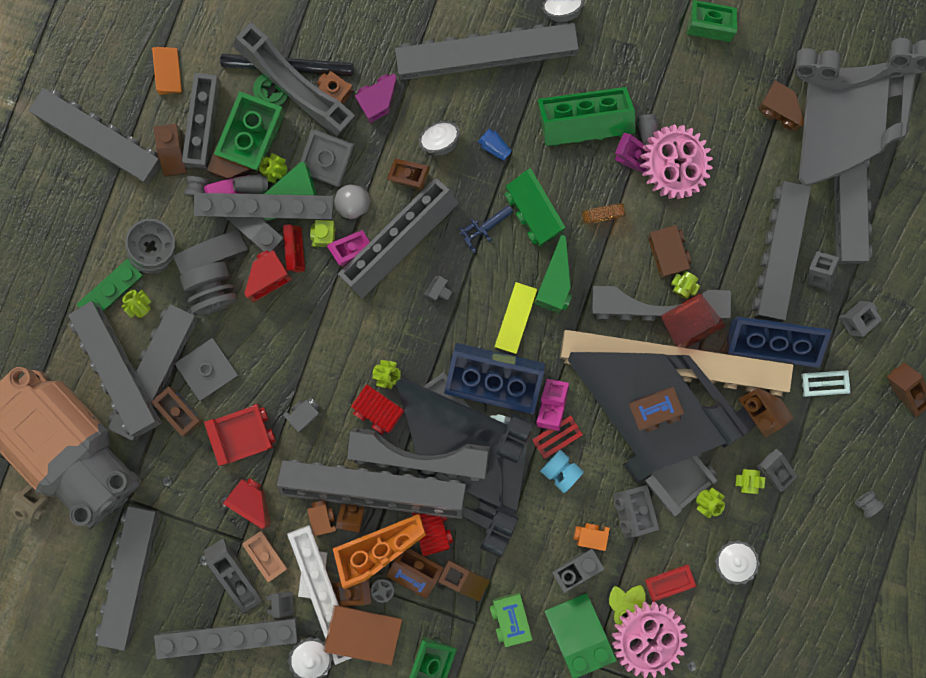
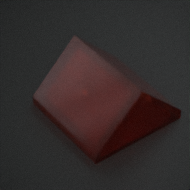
M701 293L661 315L676 347L688 348L725 327V323Z

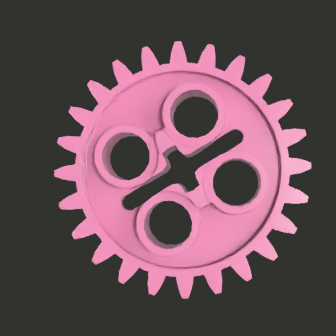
M672 125L669 128L666 126L661 128V132L659 130L654 132V137L647 139L650 145L643 146L647 153L640 156L646 160L640 167L647 168V171L642 174L643 176L649 175L650 179L647 181V184L654 183L653 191L661 189L660 196L668 193L669 199L675 198V196L677 199H682L684 195L685 197H690L692 192H699V187L706 185L703 179L710 178L706 171L713 168L707 165V162L713 159L706 156V153L711 150L710 148L704 149L703 147L707 141L698 140L700 133L692 135L693 128L685 131V125L679 126L678 129L676 125ZM684 145L688 147V155H686L683 151ZM662 147L667 149V157L663 155ZM686 167L691 171L690 178L686 175ZM665 169L670 173L669 180L664 175Z
M643 602L642 609L635 604V612L632 613L627 609L628 617H619L623 622L622 625L615 624L619 633H612V636L618 640L612 643V646L617 649L614 654L616 657H620L618 662L621 665H625L624 668L628 672L632 670L635 676H638L641 672V675L647 678L650 672L653 678H656L657 671L665 675L664 668L668 667L670 670H673L671 663L679 664L680 661L676 658L677 655L685 654L680 649V647L687 646V643L682 640L687 637V634L681 631L685 628V625L680 622L681 618L677 614L674 615L675 611L671 608L667 610L664 604L658 607L656 602H652L651 607H649L646 602ZM652 620V624L644 628L645 622ZM669 633L668 639L661 641L663 635ZM638 638V642L634 646H630V642ZM655 652L654 657L648 660V654Z

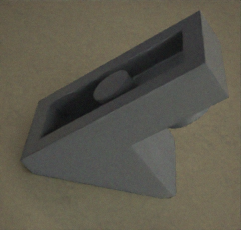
M777 449L757 465L758 470L781 493L798 477L784 455Z

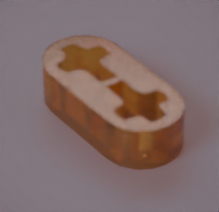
M623 203L588 209L582 212L584 224L616 219L626 215Z

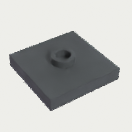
M311 129L300 162H308L313 178L341 187L355 144Z
M211 338L174 363L199 401H203L239 376L214 338Z

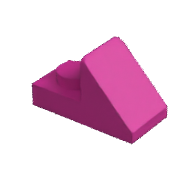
M363 230L334 241L328 244L327 247L338 264L344 268L370 241Z

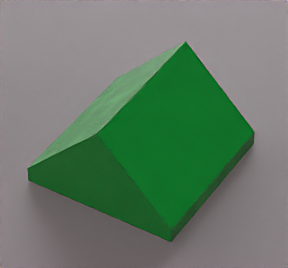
M693 0L686 34L731 42L737 32V8Z
M423 636L409 678H447L457 648Z

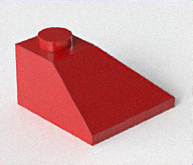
M266 250L256 256L257 260L252 264L244 294L253 303L292 280L274 250L271 252Z
M251 478L248 481L242 479L223 504L261 529L268 528L271 521L265 493L259 489L261 484Z

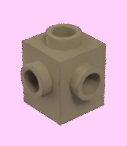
M28 484L12 498L11 501L14 503L10 512L17 519L29 525L34 519L39 520L47 510L45 505L49 496L37 494Z

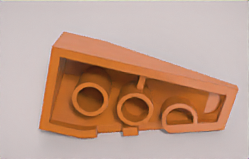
M415 515L333 548L343 589L366 581L423 538L426 534L420 515Z

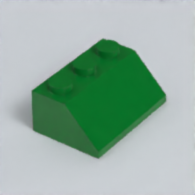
M531 168L506 185L505 199L510 206L514 204L518 211L515 215L521 225L525 224L528 228L527 236L533 245L537 244L540 248L563 235L566 227Z

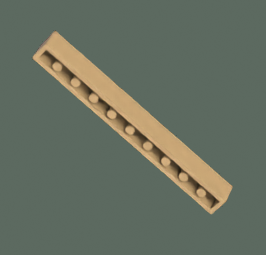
M570 330L563 332L560 359H565V364H570L568 358L571 352L689 355L713 384L714 382L721 383L723 388L737 390V386L746 387L747 392L759 388L782 397L783 393L790 392L793 371L792 364ZM676 369L685 382L691 383L692 379L699 380L691 369Z

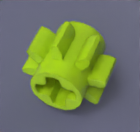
M271 153L270 158L265 157L259 167L262 173L261 176H266L267 181L274 184L277 179L281 180L287 174V165L284 164L286 159Z
M683 271L682 275L676 273L671 284L675 287L673 292L684 299H688L690 295L695 297L700 289V285L697 284L699 279L686 271Z
M132 290L123 297L122 302L124 305H122V308L130 318L134 315L137 318H141L149 312L151 300L143 290L139 293L136 290Z
M381 360L380 364L374 366L372 378L377 381L376 386L393 388V385L401 377V370L396 368V362Z
M743 469L742 475H736V486H741V492L758 494L759 488H765V477H760V471Z
M711 488L710 491L703 490L696 500L699 505L697 510L708 518L712 515L718 516L725 508V503L722 501L725 496L714 488Z

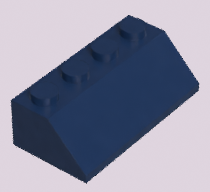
M737 317L731 321L727 335L728 355L820 367L831 330Z
M456 343L444 394L534 414L544 375L545 363Z

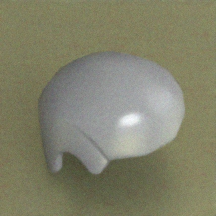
M352 184L340 188L334 199L336 211L342 217L356 219L367 213L371 203L369 193L363 187Z

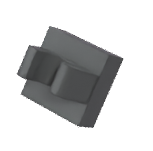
M435 276L424 295L431 300H436L438 296L448 300L453 292L444 287L448 280L441 276Z
M292 591L274 593L266 597V601H271L272 609L267 610V613L272 615V618L294 615Z

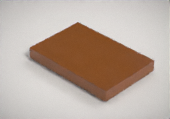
M334 605L323 651L325 653L392 665L402 619Z

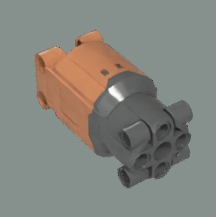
M22 367L12 369L0 380V454L37 494L57 496L70 510V520L73 524L77 526L84 525L89 530L98 523L103 522L109 514L120 508L133 491L139 489L142 483L140 474L136 471H130L110 450V431L63 381H49V377L44 372ZM22 372H25V374L18 380L19 375Z

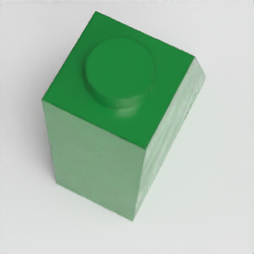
M300 162L265 194L317 196L308 162ZM264 218L265 221H270V220L277 219V218Z

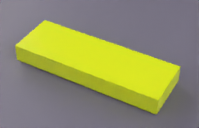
M515 283L495 348L513 354L517 353L537 292L536 288Z

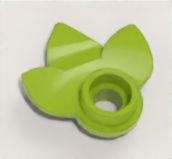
M641 585L631 588L626 593L617 586H614L611 590L609 605L615 611L614 621L616 624L622 625L623 622L619 617L627 613V609L632 613L635 612V604L640 609L643 608L645 592Z

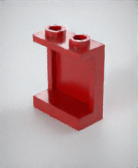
M255 404L238 412L204 422L218 466H224L274 448L273 443L276 442L272 429L268 430L265 421L269 419L264 407L261 408L259 404Z

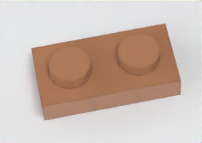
M263 531L258 532L242 544L267 582L288 569Z

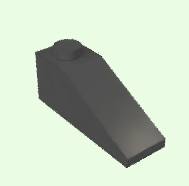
M225 217L263 252L274 250L277 253L284 245V238L260 217Z
M224 538L204 550L207 565L242 613L263 602L237 556Z

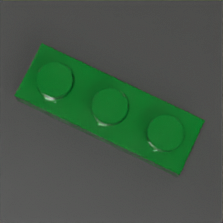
M126 259L76 305L80 308L93 301L100 304L103 312H105L138 283L144 275L131 265L129 259Z

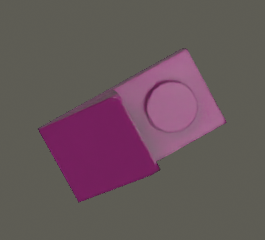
M624 133L616 149L615 160L641 173L647 171V168L640 167L641 164L646 162L645 159L640 157L642 154L647 153L643 149L645 145L631 134Z

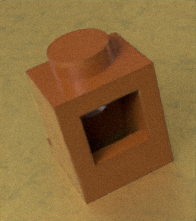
M331 71L328 75L324 73L317 82L318 89L337 99L343 105L354 91L351 84L345 82ZM332 83L337 84L334 90L329 89Z
M322 500L312 503L313 507L307 510L313 536L337 531L336 526H332V522L335 521L333 509L328 508L326 501Z

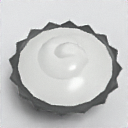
M545 0L542 2L543 6L541 9L544 11L543 13L547 14L555 22H569L581 13L584 0Z
M449 120L432 123L431 126L425 128L424 132L420 133L421 137L418 139L420 142L419 146L423 151H427L434 156L448 154L457 146L460 127H457L456 123H451Z
M740 540L729 541L727 544L722 545L721 550L717 552L715 560L717 565L716 571L719 572L720 577L725 579L727 583H733L736 586L739 584L746 585L758 573V567L760 566L759 554L755 552V547L750 546L748 542Z
M309 637L308 639L300 640L299 643L293 646V649L289 652L287 662L290 665L289 671L293 673L294 678H322V676L327 675L328 670L332 668L331 662L333 657L331 653L323 651L325 642H322L319 638L313 639Z

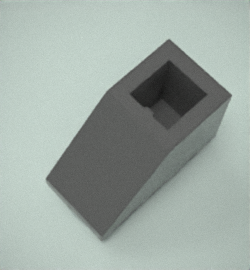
M588 548L565 562L552 573L565 593L601 572L604 568L593 549Z

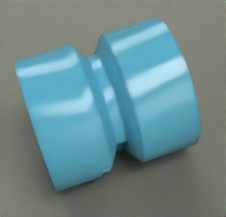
M561 450L540 470L549 480L554 479V485L563 493L584 472L575 463L570 464L569 457Z

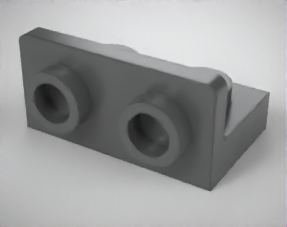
M648 485L613 493L614 506L618 511L620 528L625 538L637 537L659 530Z

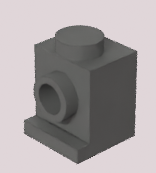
M817 251L809 268L808 285L831 291L837 277L839 257Z
M868 301L858 302L845 315L839 316L849 335L861 337L882 321L878 314V308Z
M310 397L304 402L302 400L298 401L291 408L293 412L291 414L286 412L283 416L298 432H302L321 414L318 411L320 406Z

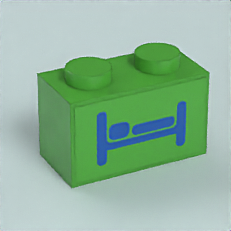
M520 593L493 599L494 605L490 606L493 620L498 619L500 628L496 629L499 643L504 642L505 647L531 641L532 636Z

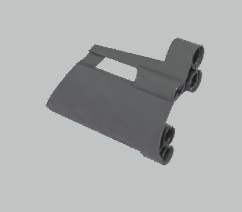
M895 39L891 43L886 63L863 67L840 68L841 55L833 50L824 51L820 55L815 50L804 48L797 52L795 75L808 82L799 180L804 186L827 180L850 170L883 152L890 142L894 140L900 141L907 136L916 74L926 71V40L918 41L915 45H912L909 39ZM902 95L901 123H897L886 130L888 98Z

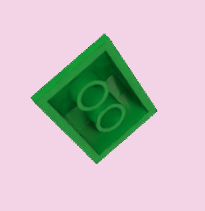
M239 91L214 155L258 171L284 118L283 108Z
M561 235L534 302L535 305L557 314L562 309L566 310L572 298V295L568 294L570 290L566 236Z
M587 593L544 610L572 678H578L616 662L608 639Z

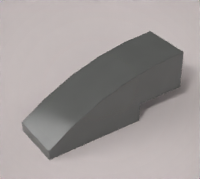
M235 230L173 255V258L182 275L203 265L225 262L248 251V248L240 231Z

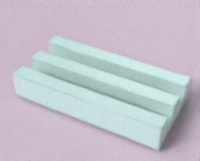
M848 370L801 374V379H803L802 388L804 390L803 397L850 393ZM844 377V380L808 382V378ZM844 385L845 388L809 391V387Z

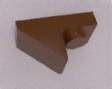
M395 158L387 180L392 183L409 186L415 191L420 192L430 167Z
M342 503L336 528L359 532L362 527L366 506Z
M369 580L343 589L341 582L332 583V589L339 606L371 604Z

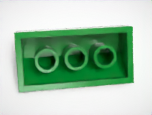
M627 87L538 99L545 146H558L570 142L580 143L592 139L601 140L614 136L622 137L624 133L635 134V109Z

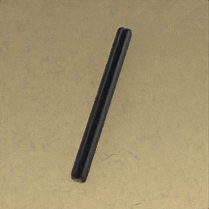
M221 54L220 65L222 67L257 69L243 55ZM285 58L296 71L301 73L329 74L331 71L336 75L353 76L354 73L353 63Z

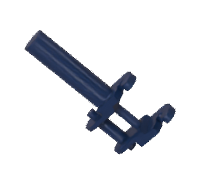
M508 205L484 222L481 227H478V221L471 219L472 223L465 229L459 228L461 231L460 235L465 236L464 241L474 254L476 250L472 247L471 240L478 234H483L491 242L492 239L488 236L487 231L511 215L513 210ZM475 227L477 232L469 237L466 233Z

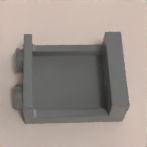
M701 454L656 470L643 479L644 483L648 485L649 489L671 516L675 517L682 511L681 509L696 498L700 492L717 482L714 477L717 475L709 464L705 466L700 460Z

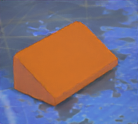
M152 47L156 91L159 95L182 93L178 49Z

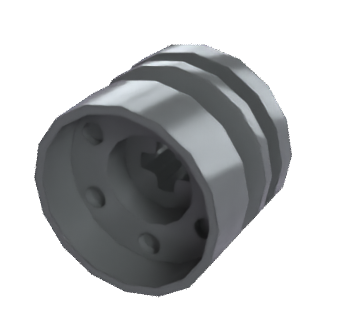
M143 219L136 222L129 229L125 238L127 257L135 269L146 274H157L164 271L172 263L173 255H175V239L171 229L164 222L156 219ZM152 245L155 246V252L150 251L149 253H147L146 247L150 248Z
M225 262L203 265L179 277L184 292H196L195 295L187 300L188 304H196L190 308L192 315L214 313L227 308V306L238 300L236 293H230L235 289L234 285H222L223 282L230 278Z

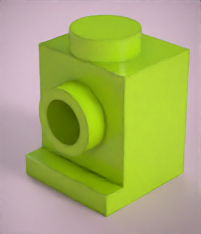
M315 220L310 232L313 247H327L328 244L335 241L336 224L334 221Z

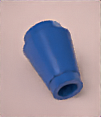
M490 128L478 141L482 145V149L503 161L512 151L499 134Z

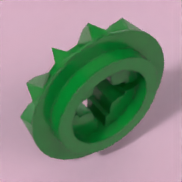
M264 74L260 75L253 86L254 96L278 106L284 104L288 95L275 85V89L280 93H273L269 98V93L265 88H271L274 83Z

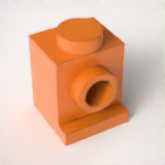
M586 523L585 527L576 526L573 540H577L576 545L606 551L610 528L603 526L602 530H599V525Z

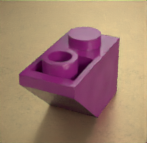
M394 73L390 76L389 74L381 76L377 80L378 83L371 87L369 85L362 87L357 91L358 94L355 95L356 101L369 124L390 111L397 86V77Z

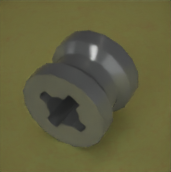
M187 176L186 182L188 186L184 190V195L194 198V193H205L204 186L209 185V180L201 177Z
M874 490L867 491L854 502L857 507L863 510V515L866 518L875 515L885 505L882 500H878L875 497L876 493Z
M379 578L371 587V595L377 602H387L394 595V584L387 578Z

